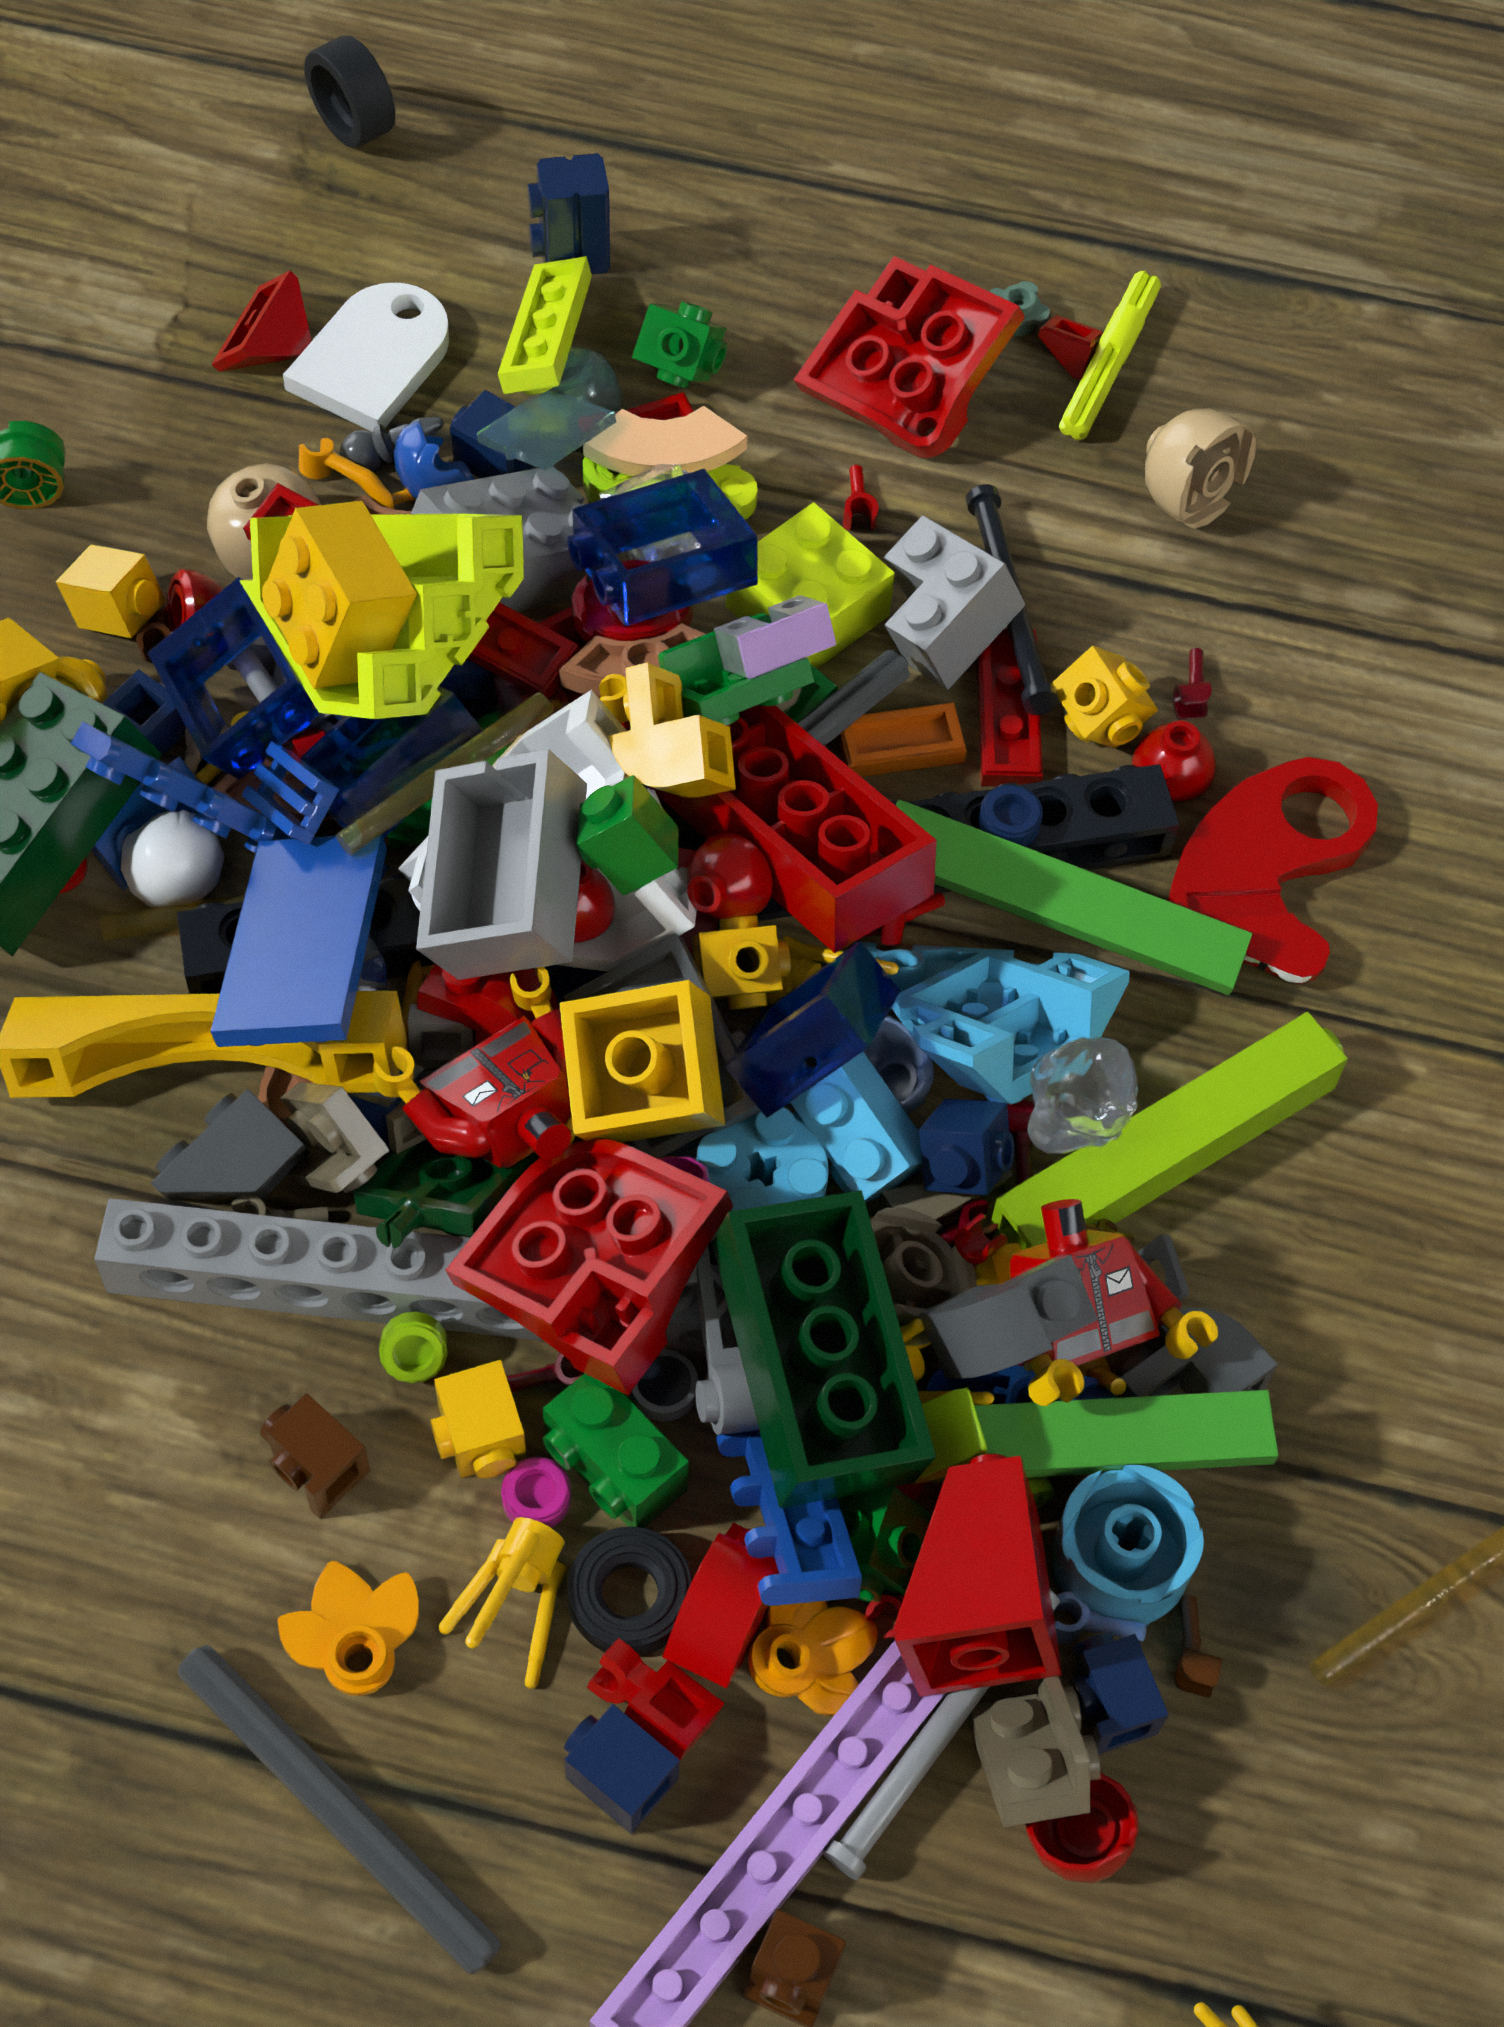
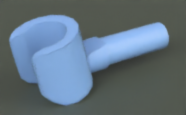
M1066 1591L1057 1595L1060 1603L1056 1609L1071 1612L1077 1621L1076 1624L1065 1625L1059 1621H1054L1057 1643L1068 1644L1074 1642L1081 1636L1083 1631L1096 1634L1099 1632L1111 1633L1119 1637L1136 1634L1139 1641H1144L1147 1628L1146 1623L1108 1617L1090 1611L1088 1606L1077 1599L1072 1592Z

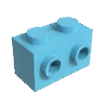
M863 1051L834 1057L786 1094V1097L795 1108L794 1117L804 1123L810 1132L820 1140L827 1157L832 1162L830 1166L831 1174L835 1182L845 1193L862 1190L864 1200L868 1202L879 1198L881 1193L886 1190L896 1189L922 1169L919 1131Z

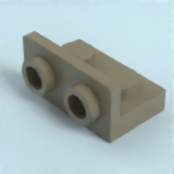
M299 1082L280 1098L292 1113L286 1118V1121L296 1137L308 1148L313 1149L315 1146L318 1148L317 1151L290 1173L299 1185L336 1193L343 1190L347 1193L362 1186L376 1173L377 1167L374 1163L387 1153L389 1149L343 1087Z
M1059 1676L1038 1679V1694L1004 1698L978 1703L969 1714V1727L1003 1827L1090 1813V1781L1100 1779V1762L1093 1736L1091 1734L1081 1736L1079 1731L1081 1728V1714L1078 1698L1073 1686L1063 1687Z

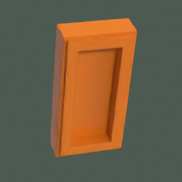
M954 702L863 714L837 736L843 762L861 777L965 763L967 752Z

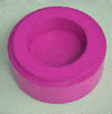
M531 1457L519 1461L514 1468L508 1470L502 1482L501 1495L504 1511L512 1522L516 1518L523 1517L539 1521L551 1528L556 1526L564 1519L571 1504V1485L568 1475L559 1464L547 1458Z

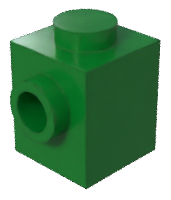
M635 775L613 786L607 785L598 788L584 802L580 803L578 834L575 838L577 849L585 863L592 869L599 868L623 896L678 868L679 827Z

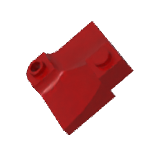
M893 256L868 294L858 290L854 291L793 381L800 391L873 427L888 438L893 445L917 457L932 458L945 452L968 422L967 407L970 398L1025 316L1019 305L930 264L925 271ZM935 428L931 434L924 436L928 430Z
M605 1138L585 1140L569 1145L566 1151L557 1158L550 1160L539 1158L511 1186L445 1271L454 1286L489 1304L537 1335L568 1358L574 1368L629 1395L668 1343L665 1333L682 1291L707 1245L722 1224L726 1214L734 1206L728 1191L638 1149Z

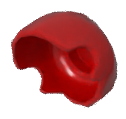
M1100 1772L1099 1780L1090 1781V1813L1026 1823L1025 1828L1028 1839L1044 1867L1066 1881L1093 1884L1112 1877L1126 1864L1135 1849L1139 1832V1817L1137 1807L1132 1803L1131 1796L1123 1785Z

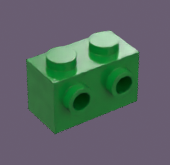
M584 1373L543 1407L545 1436L542 1440L546 1449L566 1470L573 1468L588 1483L591 1496L599 1507L612 1519L620 1517L628 1527L645 1528L688 1491L689 1461L622 1392Z

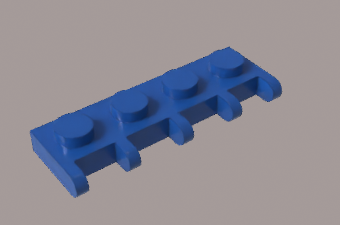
M82 721L71 742L73 746L90 756L85 766L89 770L118 785H121L125 775L142 782L144 786L139 793L141 796L172 812L175 811L179 802L197 810L192 821L224 838H227L231 828L249 836L244 847L256 853L259 841L294 839L284 833L261 812Z
M760 1430L717 1435L716 1440L720 1453L726 1457L745 1456L751 1476L739 1477L732 1482L730 1491L734 1503L738 1506L760 1505L764 1519V1527L753 1528L745 1535L744 1540L748 1554L755 1558L775 1557L779 1574L768 1575L760 1580L758 1591L761 1601L766 1605L776 1606L859 1598L862 1575L837 1498L779 1509Z

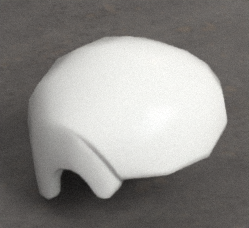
M169 810L151 817L144 825L125 838L122 845L121 871L131 893L147 906L171 910L181 908L201 900L218 884L225 855L216 833L192 821L195 813L186 810L178 812Z

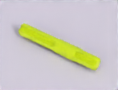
M1139 271L1134 274L1059 424L1063 435H1071L1076 441L1087 437L1122 365L1125 364L1145 324V319L1161 288V282L1157 276H1150L1146 271Z

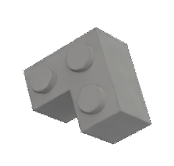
M923 515L884 556L889 568L895 572L894 577L908 599L885 623V627L902 656L908 661L909 666L947 690L1026 605L1005 563Z

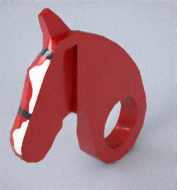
M1304 757L1285 762L1248 777L1214 805L1196 827L1183 849L1170 887L1169 898L1166 901L1253 933L1243 964L1253 966L1288 983L1302 984L1311 982L1319 977L1325 968L1330 953L1329 943L1314 929L1301 923L1293 913H1288L1280 895L1282 888L1279 884L1295 878L1323 875L1351 867L1369 847L1376 832L1378 803L1366 781L1336 761ZM1297 793H1320L1333 799L1344 810L1349 820V830L1340 837L1327 840L1310 838L1297 832L1287 822L1282 811V801Z

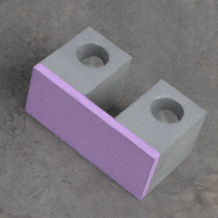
M802 595L768 607L772 622L770 624L745 616L714 628L724 670L748 679L755 678L836 645L827 603Z

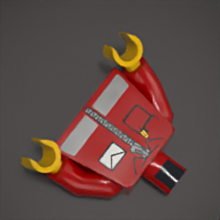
M545 967L535 968L539 982L542 984L536 991L526 992L520 989L513 973L510 977L514 1001L520 1008L532 1011L536 1019L530 1023L525 1016L519 1018L420 1080L422 1091L413 1081V1057L404 1048L397 1046L392 1048V1060L396 1067L403 1072L399 1076L387 1075L381 1066L374 1062L373 1081L377 1091L386 1097H401L406 1103L402 1107L404 1113L439 1152L471 1158L483 1157L499 1168H508L533 1152L545 1160L557 1158L570 1145L571 1131L565 1124L571 1115L561 1013L560 1008L553 1010L549 1002L552 989L550 977Z
M1065 1199L1043 1205L1041 1211L1047 1242L1015 1252L1010 1260V1277L1012 1279L1058 1255L1071 1254L1098 1320L1051 1343L1053 1349L1017 1364L1018 1366H1023L1026 1371H1034L1035 1376L1029 1382L1028 1392L1032 1401L1040 1406H1049L1058 1398L1063 1402L1069 1403L1083 1391L1085 1384L1083 1375L1077 1367L1078 1365L1158 1337V1326L1163 1324L1169 1329L1165 1337L1166 1347L1172 1356L1179 1359H1189L1198 1351L1197 1344L1189 1337L1188 1333L1195 1338L1200 1346L1205 1348L1210 1346L1218 1337L1217 1325L1208 1314L1202 1311H1191L1183 1315L1179 1311L1182 1306L1181 1301L1153 1272L1124 1234L1087 1230L1082 1202L1079 1199Z

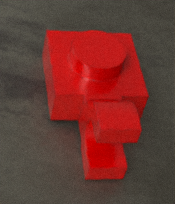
M620 1638L603 1654L599 1662L603 1667L591 1678L587 1689L606 1702L619 1704L627 1701L629 1704L624 1714L680 1761L714 1723L725 1704L668 1660L655 1672L641 1660L638 1653Z

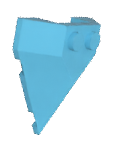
M852 943V953L874 957L894 962L898 965L899 970L895 975L865 972L918 1046L960 1086L984 1094L991 1102H1007V1104L1011 1105L1020 1102L1024 1097L1060 1079L1063 1075L1089 1061L1129 983L1130 971L1080 954L1053 953V958L1044 963H1027L1015 959L1014 950L913 945V951L902 949L882 951L876 949V943Z

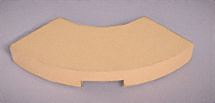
M705 406L687 416L668 420L641 418L621 409L583 442V455L605 468L635 477L650 478V473L684 472L685 477L711 471L738 457L747 450L748 436Z

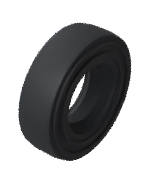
M641 1527L611 1529L589 1541L572 1563L566 1584L567 1606L570 1617L580 1634L590 1644L603 1652H606L620 1638L632 1647L639 1656L651 1654L667 1645L678 1612L693 1580L691 1570L680 1550L663 1535ZM624 1567L643 1569L652 1576L658 1588L657 1599L653 1606L645 1613L634 1617L616 1614L609 1609L602 1596V1588L609 1575Z

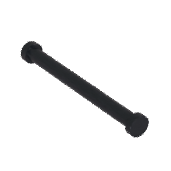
M978 485L972 488L966 495L968 511L977 518L986 553L1005 563L1023 598L998 511L1001 506L999 491L993 485ZM1025 605L1007 625L1024 685V691L1021 694L1023 708L1029 714L1042 715L1052 711L1058 705L1059 698L1055 686L1047 681Z

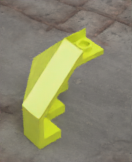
M469 513L370 514L411 582L417 596L393 650L357 653L358 683L313 689L302 667L293 660L289 644L275 619L267 614L261 596L263 585L268 580L279 551L280 541L285 536L292 515L250 518L253 579L239 581L319 713L368 719L428 714L441 695L437 690L439 685L454 665H463L490 627L486 622L487 618L502 597L511 598L524 579L522 515Z

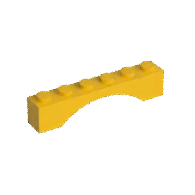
M357 991L347 1040L217 1047L210 1032L220 994L14 997L0 1032V1069L10 1098L74 1097L104 1082L139 1070L173 1063L206 1060L250 1062L282 1069L305 1078L314 1084L343 1087L346 1093H379L373 1081L374 1062L378 1063L387 1075L399 1076L400 1069L396 1067L391 1057L392 1048L397 1046L405 1049L407 1037L397 991Z

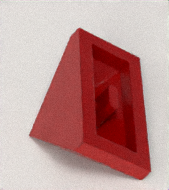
M291 270L258 286L211 365L216 370L223 372L296 359L312 342L299 280Z

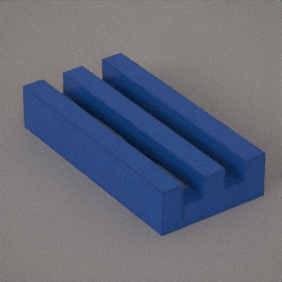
M271 741L265 751L274 759L270 768L259 763L253 773L262 781L259 788L255 789L247 785L241 796L288 836L309 845L340 789L291 750ZM287 770L311 790L317 792L313 802L309 801L283 779ZM275 792L298 812L305 815L302 822L273 799Z

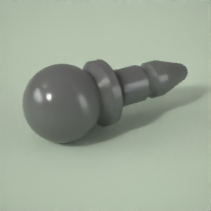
M440 417L418 418L411 422L420 421L424 435L433 436L444 425V421ZM405 423L390 429L389 433L382 424L375 426L373 432L365 430L354 431L342 441L339 455L375 473L381 468L384 461L389 464L395 462L394 449L396 440L402 429L409 424Z

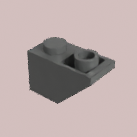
M247 1088L238 1098L231 1093L220 1100L204 1119L208 1127L190 1145L185 1140L174 1145L157 1163L156 1169L160 1174L151 1184L169 1200L237 1199L243 1195H254L264 1199L311 1152Z

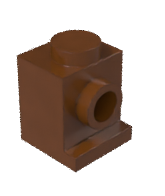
M308 1393L301 1397L292 1407L286 1404L274 1411L264 1422L260 1430V1436L270 1444L273 1457L269 1460L270 1466L293 1490L298 1491L305 1485L304 1488L310 1509L319 1519L325 1516L370 1472L365 1446Z
M777 1909L753 1962L750 1981L743 1998L803 2027H813L841 1962L847 1941Z

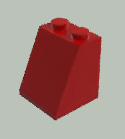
M985 1454L971 1459L967 1464L948 1468L894 1625L895 1643L919 1697L1062 1675L1040 1516L1021 1455L1006 1457L1000 1454Z

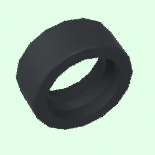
M342 35L308 53L304 63V74L308 91L325 125L339 141L347 147L358 148L392 129L395 125L396 109L391 89L375 57L363 43L353 36Z

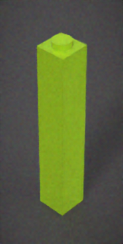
M1307 1011L996 1199L990 1225L999 1224L995 1233L998 1237L1003 1233L1008 1239L1007 1244L1019 1243L1022 1250L1047 1242L1041 1207L1047 1203L1065 1199L1081 1200L1085 1222L1088 1224L1097 1225L1098 1221L1104 1218L1114 1224L1334 1090L1348 1060L1344 1055L1340 1041L1332 1031L1324 1027L1321 1028Z

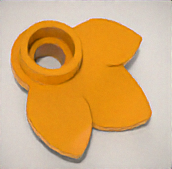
M332 1560L327 1563L314 1587L311 1611L291 1612L278 1618V1630L283 1648L298 1665L325 1671L330 1684L344 1694L364 1696L374 1693L388 1682L395 1667L394 1650L404 1643L416 1629L419 1618V1599L416 1586L410 1574L404 1572L389 1578L372 1591L371 1587L358 1574L341 1563ZM356 1652H366L373 1657V1661L366 1670L355 1672L346 1666L351 1655Z
M826 1601L776 1606L768 1605L767 1628L753 1640L748 1653L751 1677L755 1684L768 1694L777 1697L797 1696L815 1713L824 1716H834L859 1685L857 1679L850 1671L861 1665L873 1652L878 1636L877 1625L871 1619H866L865 1614L855 1609L840 1606L828 1609ZM778 1648L784 1649L791 1655L795 1663L794 1669H788L780 1664L777 1658Z

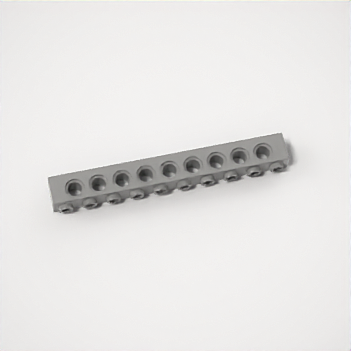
M108 1199L94 1258L107 1293L388 1324L392 1318L402 1313L417 1311L431 1315L448 1331L543 1341L537 1335L494 1307L453 1285L445 1270L470 1238L411 1232L399 1247L392 1248V1243L389 1247H386L379 1241L376 1235V1227ZM711 1264V1268L719 1274L718 1266ZM695 1285L685 1286L667 1327L665 1336L668 1343L663 1349L677 1351L686 1357L706 1359ZM714 1287L716 1304L718 1306L725 1295ZM727 1308L719 1319L723 1349L738 1347L729 1309Z

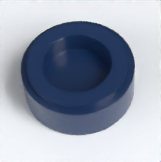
M1016 785L1000 786L991 790L984 797L979 813V828L984 832L1025 847L1033 842L1039 833L1043 809L1039 799L1031 791Z

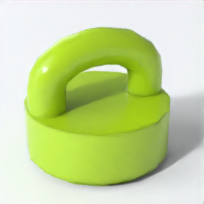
M417 1311L402 1313L392 1318L383 1328L379 1344L380 1362L386 1372L395 1379L407 1383L425 1382L436 1376L444 1367L448 1353L447 1334L441 1323L431 1315Z

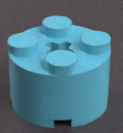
M768 1106L738 1124L707 1134L698 1145L696 1160L708 1167L713 1185L728 1191L734 1206L731 1211L826 1196L829 1169L825 1150L817 1136L804 1123L797 1120L788 1109L782 1106Z
M1124 1465L1123 1470H1110L1101 1473V1470L1081 1481L1066 1503L1052 1544V1579L1062 1592H1072L1077 1599L1088 1606L1090 1611L1108 1617L1146 1623L1148 1626L1149 1623L1168 1613L1182 1597L1201 1559L1204 1546L1203 1530L1200 1529L1199 1521L1194 1511L1195 1505L1190 1495L1176 1480L1167 1474L1144 1465ZM1126 1540L1131 1542L1135 1548L1127 1551L1121 1548L1120 1545Z

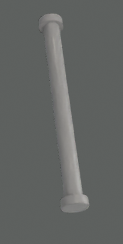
M1050 1589L1052 1607L1054 1612V1610L1059 1605L1060 1600L1056 1596V1594ZM990 1686L948 1693L839 1842L831 1840L823 1850L822 1854L833 1866L853 1880L860 1878L867 1868L863 1859Z

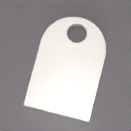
M382 283L357 292L345 302L283 374L285 390L371 432L379 424L386 428L441 362L447 352L449 329L444 307L428 291L405 283ZM407 309L416 310L421 313L412 319H402L395 316L398 312Z

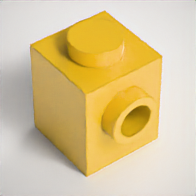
M90 545L56 581L78 628L127 638H133L166 602L145 554Z
M501 1360L434 1379L441 1416L430 1419L432 1431L441 1459L454 1456L460 1479L475 1474L478 1478L484 1479L496 1477L508 1472L510 1468H514L516 1462L527 1459L525 1434Z

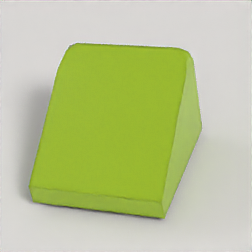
M968 1387L953 1390L921 1404L936 1458L915 1481V1484L946 1477L949 1467L967 1464L971 1459L987 1454V1446Z

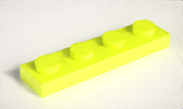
M587 256L534 264L498 371V377L504 394L523 391L528 395L544 393L552 387L559 386L592 278Z

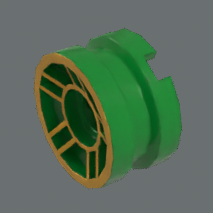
M9 421V427L0 431V504L17 509H38L51 505L61 497L64 489L65 475L63 467L66 450L63 440L55 431L42 424L29 421Z

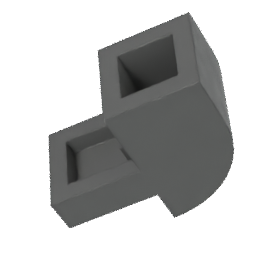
M1071 1254L1058 1255L1002 1284L975 1286L919 1314L946 1379L974 1378L1017 1365L1053 1349L1051 1343L1098 1320Z
M1182 1308L1179 1311L1183 1315L1191 1311H1202L1208 1314L1217 1325V1339L1205 1348L1200 1346L1195 1338L1188 1333L1189 1337L1197 1344L1198 1351L1189 1359H1179L1172 1356L1166 1347L1165 1337L1169 1329L1164 1324L1158 1326L1159 1336L1147 1340L1146 1348L1130 1357L1118 1370L1117 1374L1126 1383V1390L1121 1395H1115V1397L1168 1395L1179 1386L1186 1394L1266 1390L1278 1364L1253 1335L1231 1317L1205 1308Z

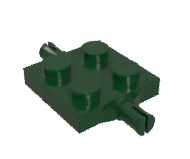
M426 1139L398 1154L393 1152L377 1168L376 1173L366 1183L354 1190L356 1212L360 1215L385 1219L377 1226L376 1235L379 1241L386 1247H389L391 1243L392 1248L399 1247L414 1229L420 1227L444 1231L451 1236L472 1237L516 1180L537 1161V1154L533 1152L511 1167L499 1168L483 1157L471 1158L441 1153Z

